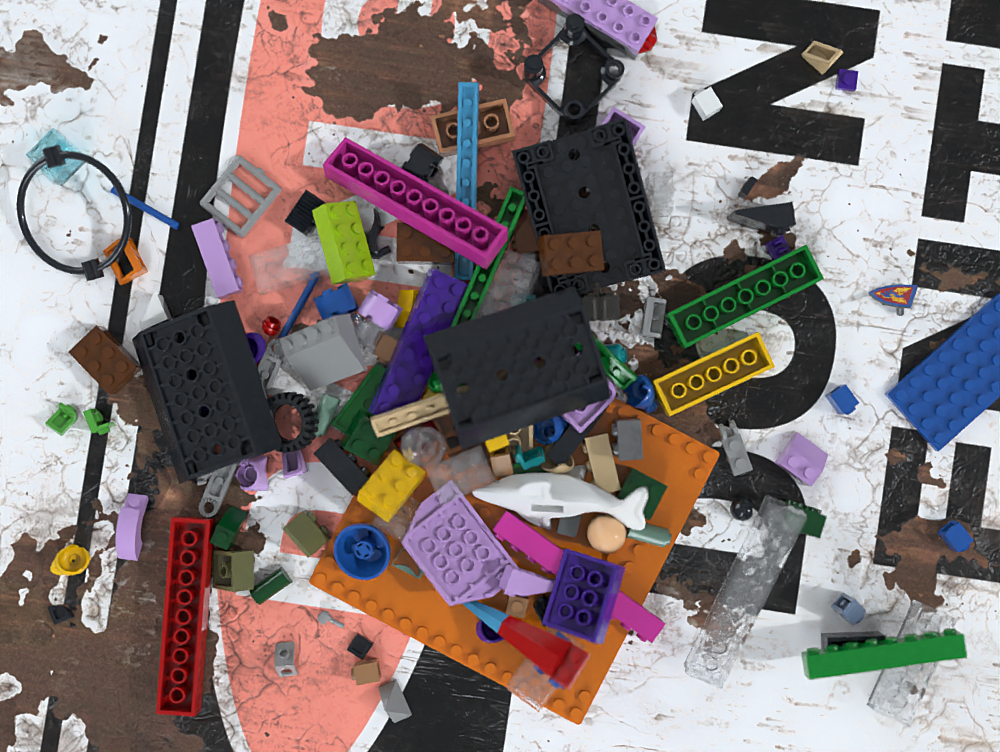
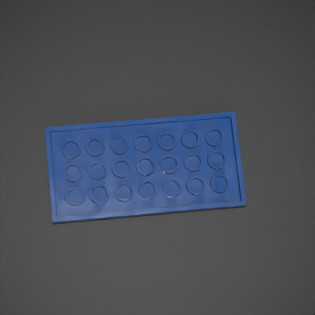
M1000 293L996 294L885 394L937 452L1000 397Z

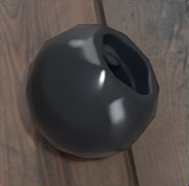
M745 497L736 498L730 506V513L733 518L743 522L749 520L753 515L751 500Z

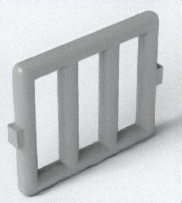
M237 155L202 198L200 205L216 217L217 222H221V225H226L239 237L243 238L279 195L282 188L266 176V172L260 167L256 168L244 157ZM239 165H242L272 189L266 198L262 197L233 174ZM228 179L260 204L254 213L221 188ZM216 194L249 219L242 228L209 203Z

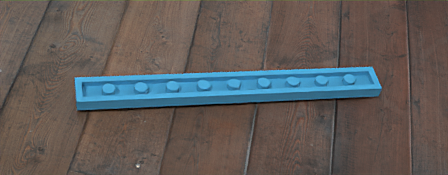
M459 82L456 200L476 210L479 83ZM455 252L454 278L471 280L475 271V263Z

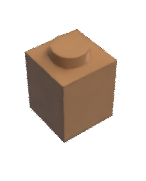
M383 333L373 353L377 356L376 360L387 364L391 359L398 340Z
M509 445L490 452L494 477H506L514 474Z
M515 594L514 597L508 596L505 614L525 619L529 601L528 595L520 596Z
M378 658L355 662L351 669L352 680H356V685L380 681L382 676Z

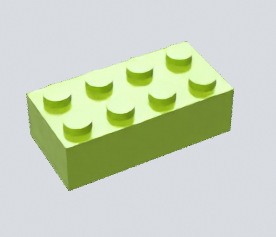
M356 201L325 203L312 210L332 285L363 281L376 275Z

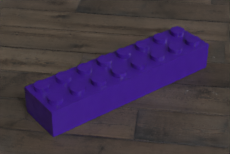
M436 269L428 270L370 405L369 412L379 415L420 401L434 368L423 336L452 326L469 284Z

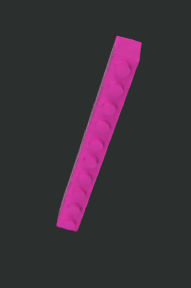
M506 509L493 527L494 536L501 541L506 539L511 543L510 547L518 553L520 550L527 554L526 558L534 564L537 561L542 565L541 569L549 575L554 573L557 576L564 550ZM619 590L611 619L614 620L616 617L621 621L620 625L628 631L632 629L637 632L636 636L643 642L648 640L653 643L665 626V623Z

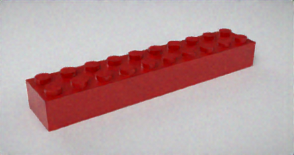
M179 515L171 517L156 714L195 717L201 711L214 544L210 543V540L215 531L216 518Z

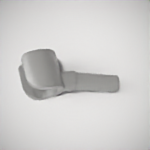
M322 611L318 615L317 619L323 625L329 621L342 629L345 624L334 619L328 611Z

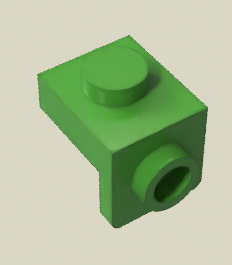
M60 402L58 404L59 409L45 424L62 437L77 421V415L75 413L76 410L71 405H64Z

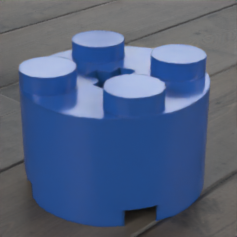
M348 283L337 287L338 290L335 291L332 288L322 292V295L313 299L322 320L337 315L352 314L358 310V304Z

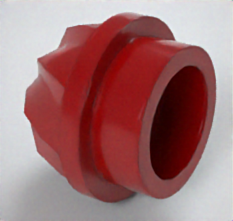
M268 316L262 322V330L266 335L274 336L281 330V321L275 317Z

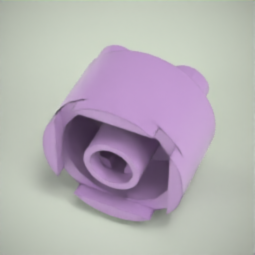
M371 289L357 312L390 332L403 308Z

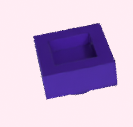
M839 69L837 71L835 90L854 92L857 88L858 71Z

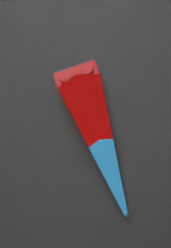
M478 601L462 603L548 677L568 690L571 689L590 658L588 652L572 644V642Z

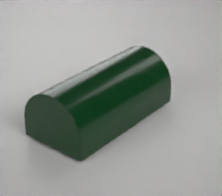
M281 566L257 583L254 589L249 590L254 601L261 605L293 581Z

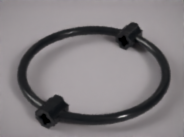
M60 145L43 148L44 157L36 161L27 170L17 193L16 209L22 234L35 254L51 267L69 274L85 275L87 281L104 277L103 270L120 257L130 237L132 215L127 194L115 174L99 160L80 152L62 151ZM65 159L80 160L102 172L114 186L123 209V231L117 247L104 261L100 262L99 258L82 262V267L68 266L46 254L34 240L26 221L25 196L31 179L46 164L49 169L65 165Z

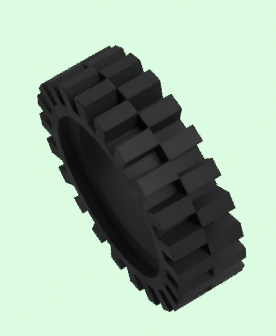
M284 392L274 394V396L268 398L274 419L278 409L285 404L297 409L302 419V428L296 438L288 440L280 435L284 447L277 449V452L289 453L299 451L312 443L310 440L316 437L313 433L318 432L319 428L315 427V424H319V419H314V416L318 415L317 411H312L315 407L314 404H308L310 399L303 398L304 395L301 393Z

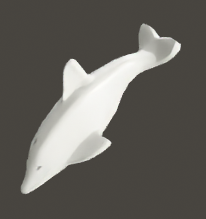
M585 465L574 466L570 471L563 474H514L501 480H495L484 487L476 488L472 492L475 497L516 511L532 524L548 530L552 529L551 518L572 517L587 512L608 513L633 530L644 529L646 523L643 508L648 499L647 488L638 489L625 500H619L606 490L583 481L587 470Z

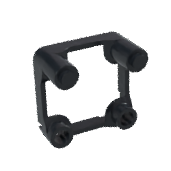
M575 13L567 17L563 29L538 55H530L525 59L523 71L524 81L562 119L564 118L568 124L572 125L579 123L616 86L625 70L624 64L620 60L611 57L584 29L585 22L583 17ZM560 40L571 46L579 45L585 41L606 61L602 65L600 73L602 80L608 87L588 107L575 99L568 100L559 107L539 87L546 77V68L543 65L542 58ZM616 66L618 68L619 74H611L609 72V67ZM571 106H577L580 113L573 116L568 112V109Z

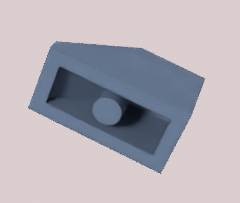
M842 593L831 605L832 609L853 626L862 621L866 612L855 598L845 593Z

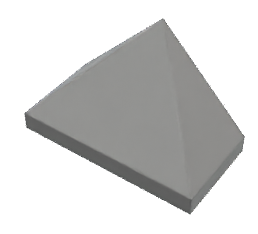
M397 679L379 687L384 711L394 723L412 715Z

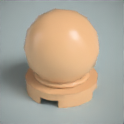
M608 513L598 514L588 524L587 536L589 543L595 550L608 554L616 552L622 547L626 539V529L624 524Z

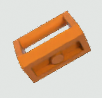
M130 237L124 251L134 270L124 277L117 261L110 265L120 285H124L148 272ZM120 238L103 250L106 258L115 250Z

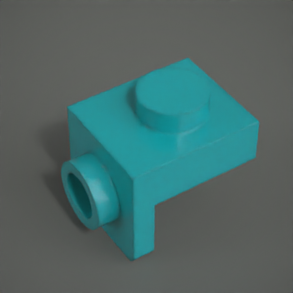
M519 444L516 445L514 457L517 464L521 463L524 470L533 466H539L545 462V452L542 446L523 452Z

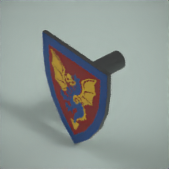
M889 285L868 292V294L876 301L882 303V305L896 307V315L903 316L904 308L911 309L918 285Z

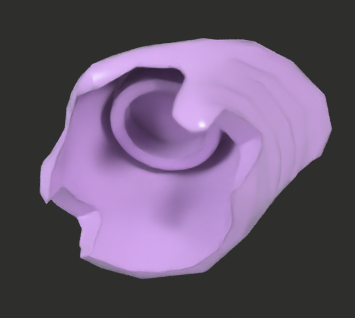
M260 455L238 463L241 466L235 473V477L242 484L240 485L242 490L266 491L269 489L266 472L267 456Z

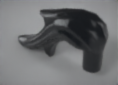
M373 208V226L368 233L365 231L364 233L371 258L380 259L384 255L391 253V249L389 246L381 249L377 246V238L385 227L381 226L377 209Z

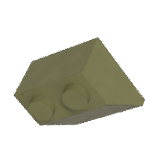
M304 510L284 526L282 530L309 558L332 537L329 535L331 533L325 525L321 526L316 521L318 518L312 511Z
M214 549L213 588L230 592L253 590L255 582L254 550Z

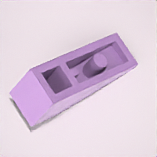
M507 564L499 586L504 589L503 593L514 597L515 594L527 596L552 591L555 580Z

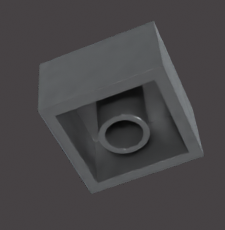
M637 417L614 419V423H611V433L615 436L616 443H612L614 456H617L619 461L643 459L641 420Z

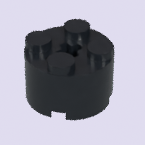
M419 143L409 154L411 157L408 162H404L401 169L429 183V178H435L439 172L437 167L440 166L444 158L425 144Z

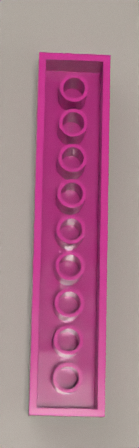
M346 137L323 163L326 178L485 269L488 268L507 241L508 228Z

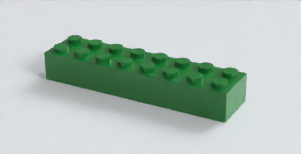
M806 244L669 312L665 317L681 349H684L824 278Z

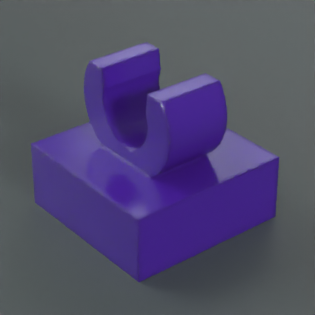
M783 235L764 244L772 261L792 252Z

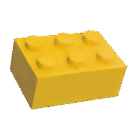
M394 449L361 488L357 501L389 523L422 482L425 471Z

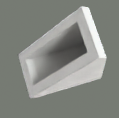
M153 293L139 329L146 330L172 320L163 296Z

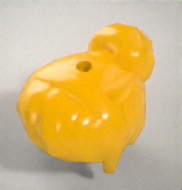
M70 544L56 554L50 566V571L59 576L80 574L89 565L91 556L84 547Z

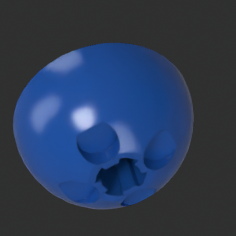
M357 523L346 527L339 533L334 543V556L338 566L347 575L359 580H370L381 575L388 566L391 548L386 535L379 528L367 523Z

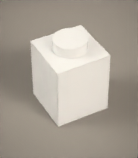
M711 87L706 90L701 88L695 92V96L691 101L703 121L720 111L723 107Z

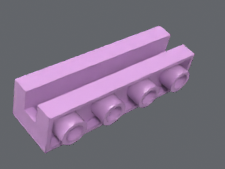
M211 218L192 225L193 233L217 298L223 300L228 298L229 295L242 293L244 284L240 275L237 276L235 271L237 264L234 258L230 257L229 251L231 248L228 241L224 240L222 235L224 228L221 222Z

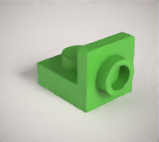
M97 409L83 411L91 433L103 435L110 432V428L115 426L114 422L102 424L103 417Z

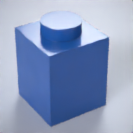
M846 384L839 385L825 395L838 414L849 415L856 410L855 406L859 404V401Z
M951 520L937 532L948 547L956 552L967 550L970 547V543L974 541L960 522Z

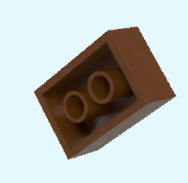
M397 223L396 261L398 264L455 265V251L406 223Z
M601 231L538 237L541 277L604 270Z
M96 325L69 351L71 356L108 394L118 393L142 370L136 359L103 326Z

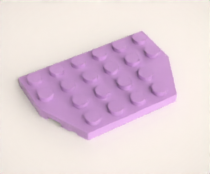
M452 479L420 503L401 542L448 606L493 597L502 589L499 583L506 565L510 564L518 567Z

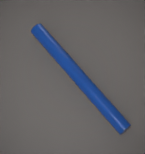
M113 186L110 192H111L112 194L118 196V194H117V192H116V190H115V188H114V186ZM126 193L130 204L172 228L179 229L181 223Z
M316 271L312 274L279 334V339L289 334L321 274Z

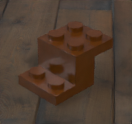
M449 413L433 418L455 474L490 460L485 442L461 449Z

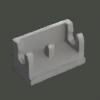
M649 296L645 298L640 336L661 339L667 303L665 299Z

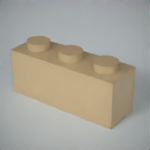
M602 433L586 437L581 446L583 454H587L589 460L586 462L588 473H592L593 480H590V484L602 488L609 493L621 490L608 434Z

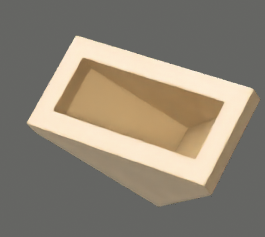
M813 41L802 53V57L823 75L842 55L843 51Z

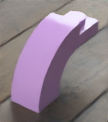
M128 493L125 505L120 509L116 527V553L118 559L138 561L143 544L141 540V525L148 503V496Z

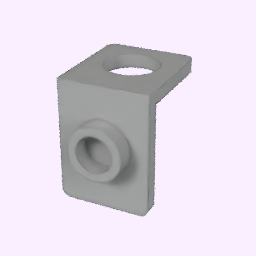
M293 641L276 643L274 668L279 677L298 675L294 664L295 643ZM283 669H290V670H292V671H290V672H284V671H282V670H283Z

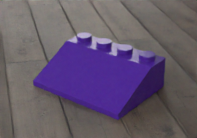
M565 548L542 624L595 644H603L626 567Z

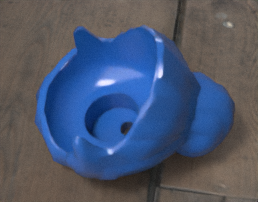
M643 374L637 375V379L624 392L628 393L630 406L652 413L658 407V400L655 398V386Z
M561 415L534 424L533 438L543 445L553 444L558 441L563 430L567 429L570 424Z

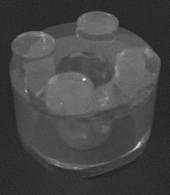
M352 312L350 316L360 348L373 354L386 330Z
M418 426L410 429L403 435L401 450L409 463L429 468L437 465L442 460L441 458L446 451V442L442 434L435 429Z

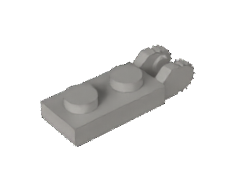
M730 420L729 426L733 433L732 436L727 437L723 424H719L718 429L733 476H737L751 471L753 468L734 420Z

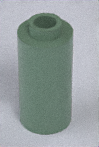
M326 393L322 394L316 408L318 415L314 416V419H319V424H315V427L319 429L318 432L313 434L320 438L322 435L327 434L341 401Z
M645 523V528L642 530L627 528L626 537L664 548L666 544H670L672 534L669 533L667 528Z

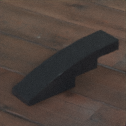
M609 405L580 434L569 425L546 456L557 465L565 464Z

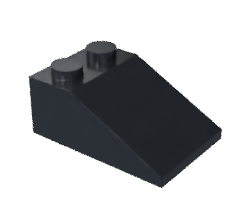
M793 202L734 210L727 216V221L767 234L774 233V236L786 234V232L791 231L790 228L796 225Z

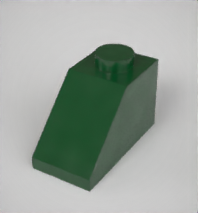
M231 505L218 523L210 543L225 550L233 548L249 513Z

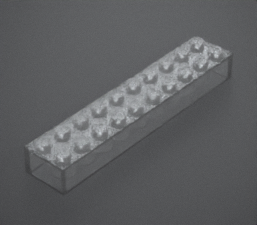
M766 495L685 660L684 667L687 675L722 689L807 519L802 510Z

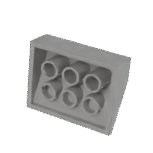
M350 314L330 317L280 338L286 359L310 391L367 370Z

